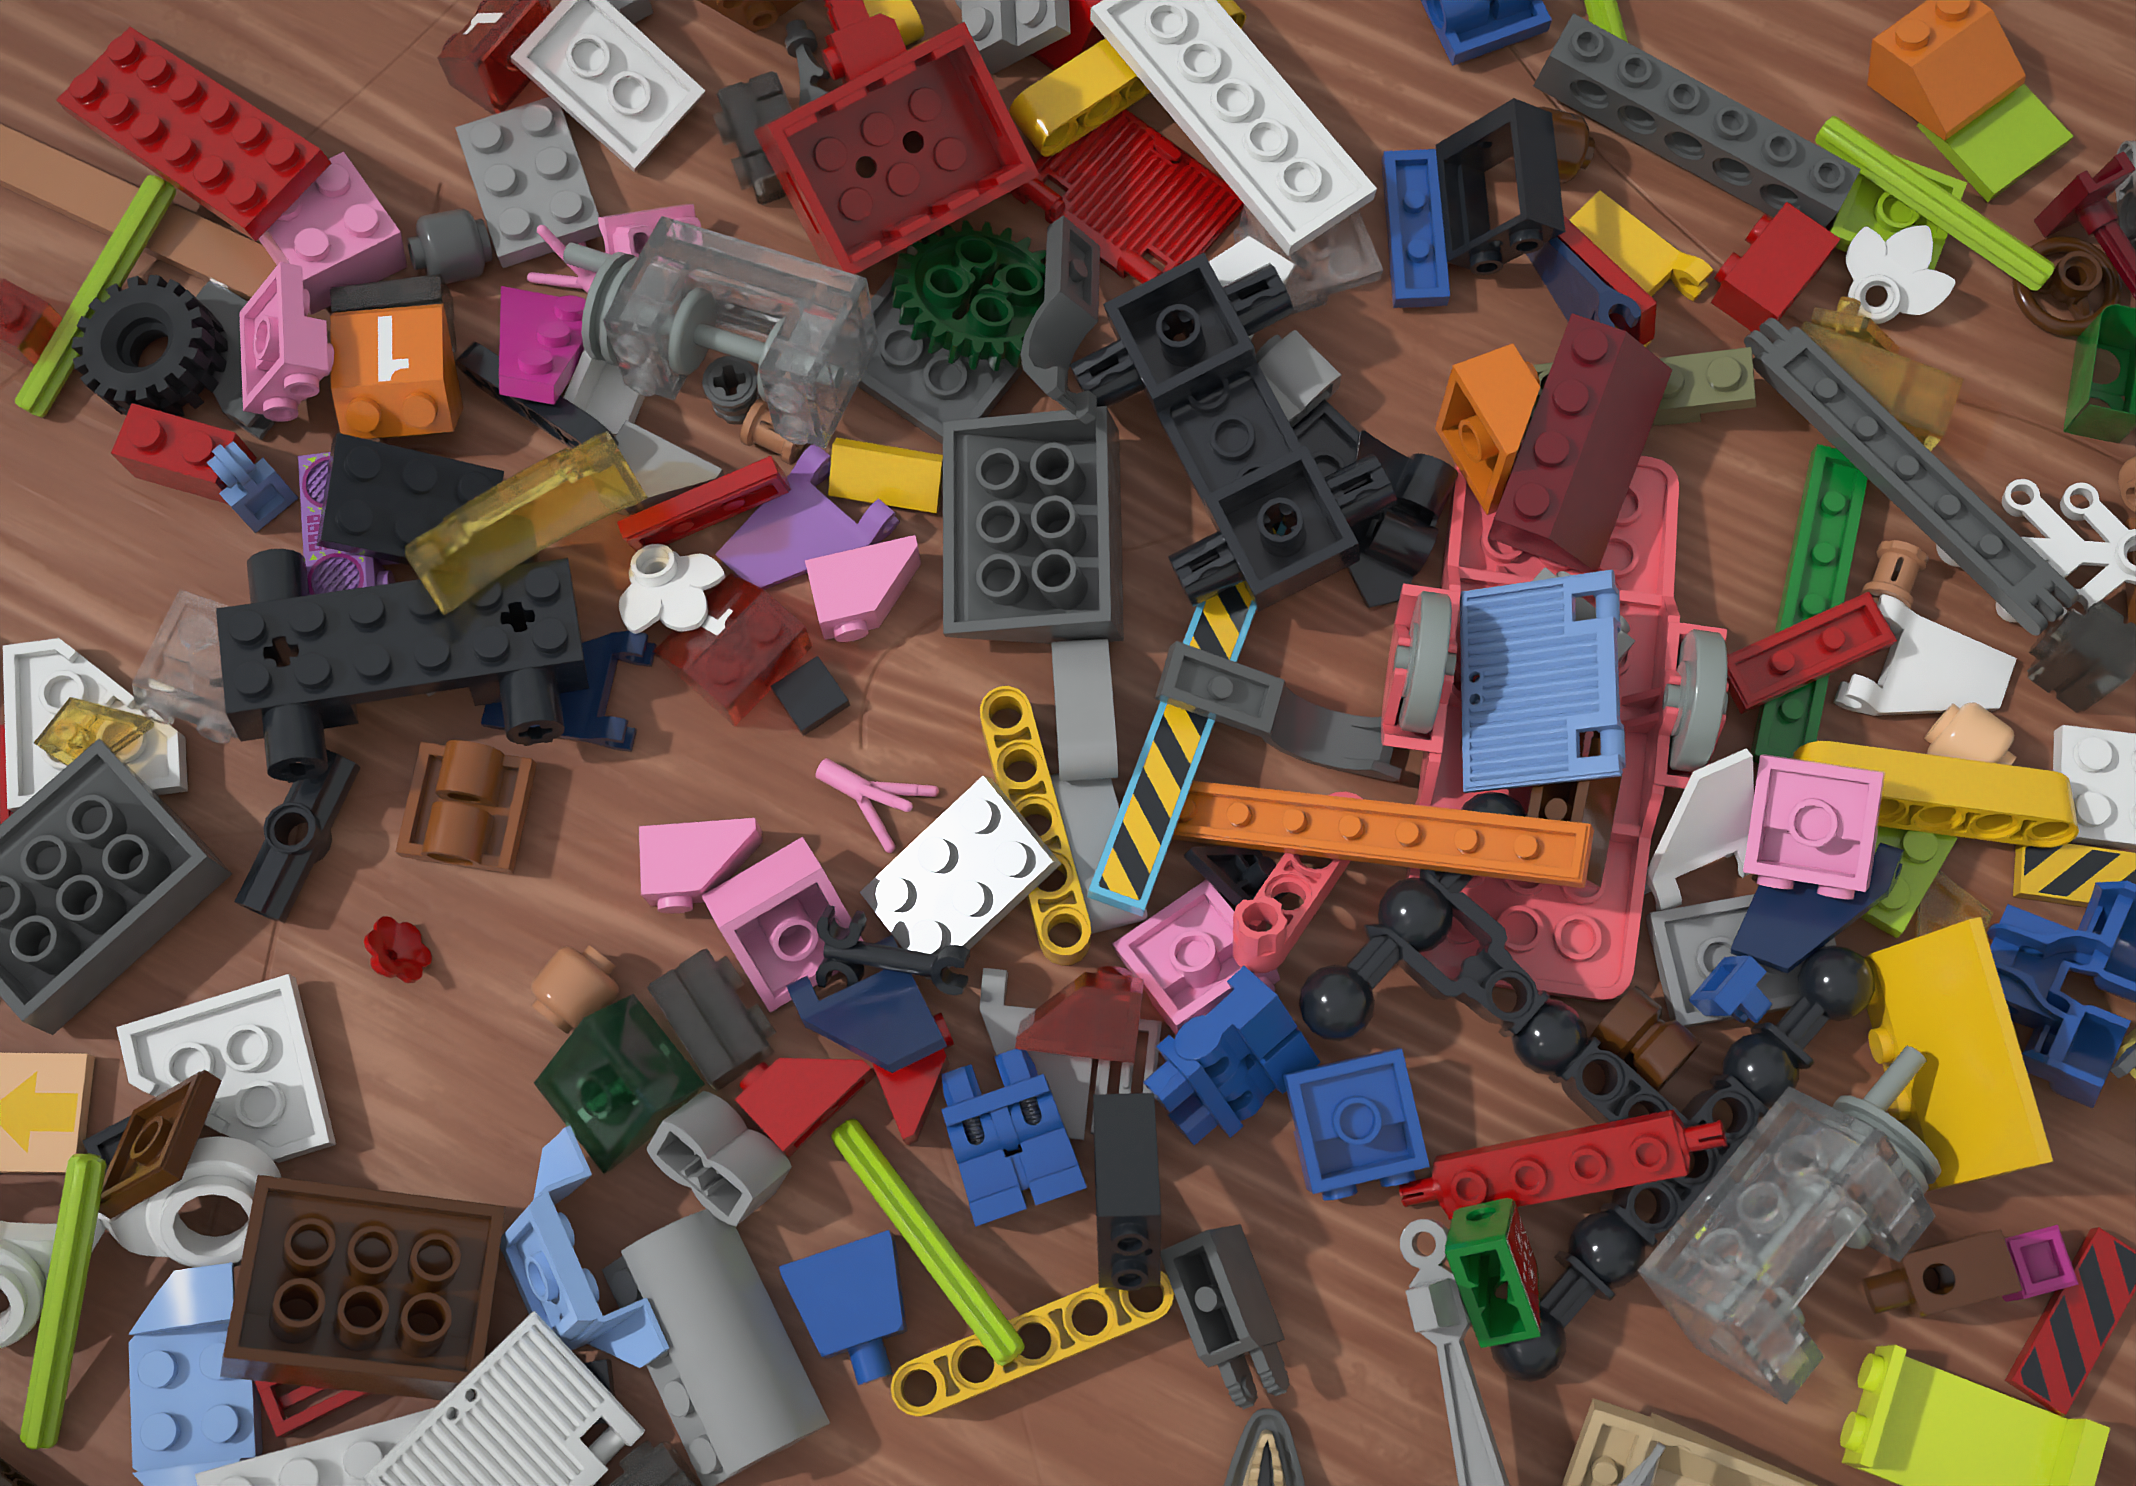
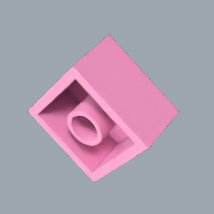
M344 152L329 158L332 164L259 238L276 265L279 262L302 266L303 289L309 291V313L311 315L407 267L400 230Z

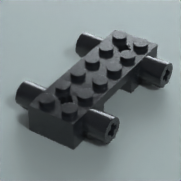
M1202 253L1104 303L1110 326L1117 341L1070 364V367L1082 392L1089 390L1097 396L1096 407L1107 406L1109 408L1144 390L1217 532L1168 556L1171 566L1192 607L1243 582L1259 612L1359 562V543L1351 527L1398 503L1388 476L1373 453L1323 477L1307 445L1301 446L1259 367L1255 347L1249 336L1295 312L1287 289L1278 275L1275 266L1268 263L1222 287L1205 253ZM1180 333H1183L1184 337L1187 338L1180 342L1173 340V337ZM1282 522L1287 529L1291 528L1292 532L1285 536L1274 534L1273 525Z
M503 516L489 520L479 528L478 537L483 566L481 571L309 595L306 560L301 553L289 549L260 551L247 560L250 604L216 608L226 715L240 742L264 738L267 774L273 779L287 781L288 783L305 779H317L319 775H322L328 769L324 729L359 724L356 704L469 687L475 706L502 703L506 737L510 742L523 744L524 746L553 742V739L561 736L565 729L560 693L589 689L575 592L568 558L540 562L536 531L532 521L524 517Z

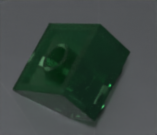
M634 993L584 1017L534 1081L535 1086L566 1126H571L576 1139L603 1174L612 1170L652 1138L661 1122L692 1100L705 1085L690 1063L683 1057Z

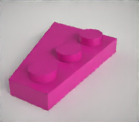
M501 286L499 395L553 405L556 403L572 378L584 351L581 331L585 299L573 295L558 297Z

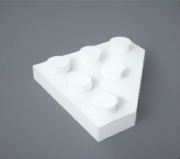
M60 638L3 645L7 809L12 812L18 810L99 738L157 795L188 791L186 740L184 735Z
M286 974L116 1027L129 1084L157 1097L203 1070L222 1080L204 1123L212 1129L230 1138L243 1140L258 1147L272 1161L278 1163L336 1145L300 993L294 976Z

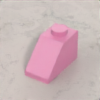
M915 535L805 560L824 640L835 638L838 642L855 641L865 637L868 634V630L880 627L921 565Z
M756 818L639 826L641 895L650 906H658V912L661 913L692 911L693 903L704 902L701 895L729 880L763 842L762 830Z

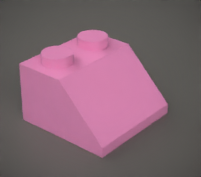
M803 837L701 895L719 930L769 1012L792 1000L786 985L807 975L813 987L818 985L816 982V971L824 959L825 942L818 934L817 922L828 905L835 907L834 918L840 927L849 928L850 921L852 920L826 873ZM833 970L832 976L840 971Z

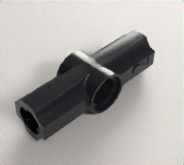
M327 749L328 769L322 775H319L317 779L293 782L283 804L274 808L266 817L263 827L265 840L234 901L238 905L259 915L284 924L313 865L323 859L330 850L332 843L331 828L361 768L355 762ZM308 823L309 829L304 840L296 845L289 846L288 837L291 830L298 824Z

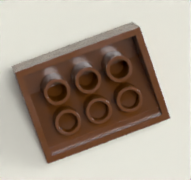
M258 1175L223 1352L220 1377L443 1400L485 1357L506 1206Z

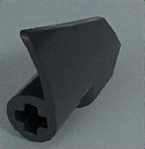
M1361 431L1358 435L1354 462L1373 453L1388 476L1398 502L1381 513L1351 527L1359 543L1360 561L1347 568L1369 609L1398 602L1403 583L1411 584L1413 577L1424 566L1439 532V529L1435 526L1458 477V472L1450 464L1430 455L1416 453L1409 458L1390 448L1368 432Z

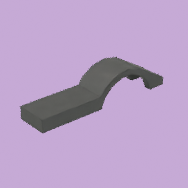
M1061 216L1047 227L1044 302L1036 311L1025 333L1020 355L1023 370L1045 394L1061 404L1086 425L1096 419L1097 396L1089 390L1077 394L1071 392L1068 388V370L1080 343L1086 334L1098 323L1100 246L1066 217Z
M1179 641L1174 642L1170 646L1156 692V700L1262 737L1266 743L1278 751L1307 763L1392 782L1399 780L1402 769L1389 764L1394 747L1383 746L1381 743L1382 717L1350 715L1318 706L1295 695L1286 687L1284 679Z

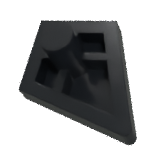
M1193 846L1184 854L1185 859L1235 907L1244 899L1253 900L1276 867L1273 859L1263 856L1260 850L1232 846ZM1289 892L1278 894L1274 899L1279 901Z

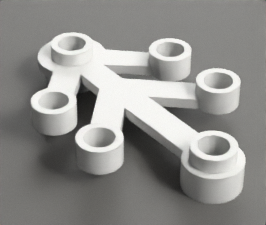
M2017 479L2006 487L2002 496L2004 510L2015 517L2025 516L2045 537L2021 538L2063 578H2066L2081 565L2105 567L2083 588L2076 589L2079 594L2078 602L2083 605L2084 613L2072 615L2063 607L2064 613L2058 618L2062 624L2070 627L2084 624L2092 614L2094 606L2124 582L2136 585V565H2133L2127 559L2128 552L2136 551V529L2129 530L2099 501V494L2093 486L2087 483H2075L2069 486L2060 501V508L2062 513L2071 520H2086L2105 542L2084 541L2040 497V491L2032 481ZM2015 491L2025 492L2029 495L2031 502L2026 505L2017 504L2012 500L2011 493ZM2082 495L2088 499L2090 506L2085 509L2076 508L2070 502V497ZM1936 544L1937 553L1945 563L1960 567ZM1996 602V611L2002 619L2008 622H2017Z

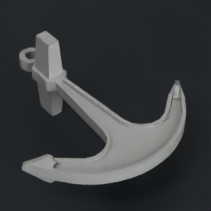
M1418 1219L1409 1223L1400 1237V1250L1404 1259L1412 1266L1420 1269L1409 1285L1410 1289L1406 1290V1296L1415 1333L1420 1332L1437 1347L1459 1486H1510L1463 1340L1471 1325V1321L1452 1270L1443 1264L1447 1260L1445 1244L1449 1230L1437 1220ZM1422 1232L1430 1233L1436 1241V1248L1431 1255L1422 1254L1417 1247V1239ZM1659 1442L1651 1455L1617 1486H1653L1660 1457L1666 1446Z

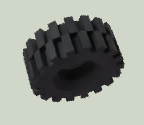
M149 275L148 284H146L139 276L127 278L128 288L125 290L115 283L106 289L110 295L108 300L102 303L96 297L88 305L95 312L91 319L81 316L77 327L84 332V337H73L72 349L81 355L73 359L75 369L83 375L80 379L89 389L121 415H127L132 403L179 417L185 416L182 407L186 404H190L196 410L204 403L198 396L203 389L206 388L213 393L219 384L212 377L214 371L224 372L227 361L218 354L219 352L228 351L227 340L220 334L224 331L221 323L190 291L172 279L167 283L161 276ZM168 337V344L163 355L151 365L139 368V359L144 349L154 340Z

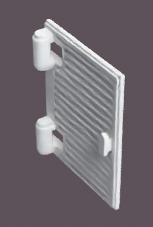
M533 1311L363 1478L371 1486H593L607 1472L608 1469L605 1465L624 1445L632 1446L644 1433L645 1429L543 1319ZM601 1417L609 1427L587 1447L580 1438Z

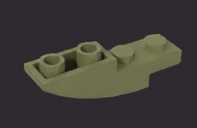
M1751 347L1659 358L1672 369L1652 426L1701 422V413L1757 407ZM1553 363L1533 365L1539 376L1540 391L1529 421L1533 417Z

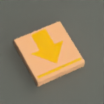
M0 1053V1173L66 1174L68 1160L74 1154H84L85 1146L83 1140L86 1139L95 1056L76 1053Z

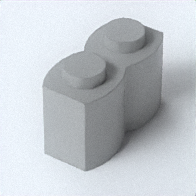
M1296 330L1289 333L1283 339L1279 335L1273 336L1256 354L1258 365L1292 428L1324 399L1327 401L1339 388L1341 374Z
M702 1091L664 1119L646 1148L654 1163L668 1177L684 1186L691 1187L699 1202L706 1209H709L712 1215L732 1226L740 1224L777 1192L792 1168L786 1155L773 1141L757 1131L747 1129L740 1115L727 1102L706 1091Z

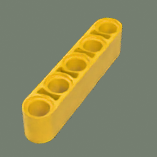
M1217 0L1240 29H1242L1246 21V13L1234 0ZM1105 38L1021 92L1010 106L1009 113L1013 122L1039 153L1047 157L1060 152L1151 92Z
M1000 686L989 691L980 705V718L985 744L996 784L1024 818L1031 814H1039L1045 816L1051 823L1050 829L1039 837L1060 861L1061 865L1057 870L1064 874L1066 882L1059 890L1054 892H1046L1036 887L1027 896L1039 945L1044 956L1052 963L1061 966L1073 965L1081 961L1088 953L1091 944L1090 919L1031 704L1027 696L1019 689L1011 686ZM1005 708L1016 710L1021 715V720L1016 726L1004 729L993 724L991 718L997 711ZM1016 761L1028 762L1036 769L1035 775L1026 782L1012 781L1006 776L1005 772ZM1065 922L1074 924L1082 934L1080 940L1075 945L1062 948L1051 942L1048 935L1055 925Z
M1832 741L1807 743L1800 746L1792 757L1807 761L1884 771L1885 777L1877 826L2045 848L2067 844L2075 839L2079 833L2070 780L2063 773Z
M1160 1270V1288L1162 1289L1163 1299L1160 1307L1153 1312L1145 1313L1135 1309L1129 1301V1291L1118 1288H1099V1283L1008 1320L1017 1333L1030 1324H1038L1046 1328L1051 1336L1050 1349L1039 1359H1027L1020 1354L1004 1366L998 1365L994 1360L992 1374L988 1379L980 1383L969 1382L964 1378L960 1370L961 1358L966 1351L974 1347L985 1348L975 1334L910 1360L899 1367L892 1378V1399L897 1407L908 1415L917 1417L932 1415L1150 1325L1164 1317L1172 1305L1174 1291L1169 1278ZM1082 1302H1097L1106 1311L1107 1325L1097 1335H1082L1075 1329L1072 1323L1073 1311ZM925 1370L932 1374L936 1380L937 1391L930 1403L917 1407L908 1402L903 1388L910 1374L915 1371Z

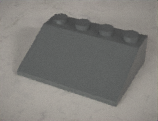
M1107 406L1096 407V419L1086 425L1068 410L943 422V634L946 637L1045 644L1058 641L1108 639V642L1124 641L1119 430Z
M100 738L0 824V997L22 1022L51 1035H54L232 875L231 871L198 835Z

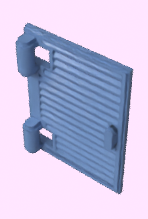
M1613 570L1461 592L1460 642L1464 793L1622 776L1623 769L1626 767L1625 729L1620 720L1617 637L1618 632L1621 631L1620 595L1615 585ZM1593 595L1596 599V618L1576 621L1575 597ZM1480 675L1475 679V682L1472 681L1474 676ZM1598 731L1600 733L1601 756L1580 758V733Z

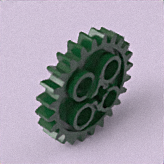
M963 220L961 231L955 232L950 225H947L940 229L939 236L932 233L922 238L921 242L917 241L907 246L906 253L899 254L891 285V290L894 291L892 307L901 309L898 322L900 325H913L911 334L913 341L927 337L930 339L928 353H936L942 348L948 350V363L950 364L955 363L960 356L968 357L969 366L972 370H976L980 359L988 361L993 371H998L1001 359L1006 358L1013 367L1020 368L1022 361L1020 354L1025 333L1036 311L1044 302L1046 250L1030 252L1031 238L1026 237L1019 242L1011 240L1012 229L1008 227L1000 235L993 234L990 222H985L981 231H974L968 220ZM994 276L993 284L990 285L992 277Z

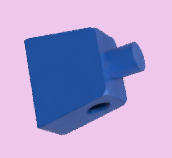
M890 1230L779 1266L781 1276L823 1358L827 1359L848 1352L858 1386L893 1374L883 1340L907 1332L897 1246L894 1234Z

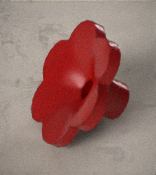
M383 916L374 923L373 930L364 938L365 948L372 955L370 959L372 969L377 974L384 975L385 977L393 978L397 976L405 983H415L422 977L423 969L432 961L430 950L421 943L420 931L411 923L402 922L399 924L392 917Z

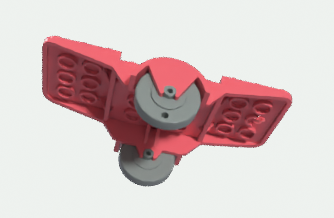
M1640 456L1598 570L1614 571L1615 585L1620 595V615L1624 617L1630 626L1628 635L1635 640L1626 656L1618 664L1620 720L1625 729L1626 767L1622 773L1601 888L1591 886L1577 888L1475 875L1461 891L1504 927L1507 935L1504 949L1529 974L1535 982L1537 992L1544 990L1549 995L1606 1002L1619 997L1630 986L1634 974L1651 838L1664 796V787L1685 789L1693 771L1710 764L1726 721L1725 713L1728 704L1727 691L1729 688V683L1727 682V648L1725 643L1727 629L1680 623V615L1674 599L1679 481L1678 475L1669 464L1654 457ZM1455 463L1454 468L1458 472V477L1451 492L1440 589L1404 583L1401 589L1386 672L1381 720V743L1383 746L1423 751L1418 799L1414 805L1461 810L1463 805L1475 795L1490 792H1463L1461 592L1530 582L1545 567L1554 575L1559 571H1565L1571 575L1584 574L1585 572L1489 539L1488 536L1496 512L1486 515ZM1593 595L1582 597L1596 608V599ZM1479 675L1474 676L1472 681L1475 682V679L1479 677ZM1593 731L1585 733L1582 756L1588 757L1591 739L1594 735ZM1533 786L1491 790L1492 792L1507 794L1520 802L1526 813H1528ZM1407 867L1406 879L1412 877L1420 878V869ZM1453 916L1452 927L1445 940L1433 950L1421 952L1420 954L1450 980H1454L1461 971L1462 961L1467 957L1475 956L1480 944ZM1499 980L1494 985V987L1515 990L1511 984Z

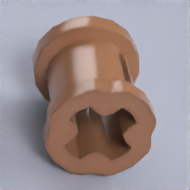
M759 398L751 406L745 417L740 432V441L747 446H752L756 443L782 455L784 463L793 465L800 458L807 445L812 422L805 417H800L796 420L771 409L770 403ZM770 429H773V430H775V431H777V432H780V433H782L783 435H781V434H779V433H776V432H774V431H772V430H770Z
M1899 540L1882 541L1876 552L1880 560L1872 582H1868L1863 586L1861 595L1870 592L1876 604H1878L1881 595H1889L1902 601L1911 610L1914 600L1910 594L1918 572L1923 571L1927 567L1929 556L1919 547L1908 542ZM1895 572L1899 573L1897 580L1892 581L1893 574Z

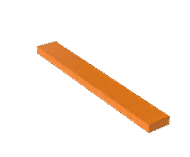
M1193 781L1172 839L1585 888L1594 829L1591 824Z

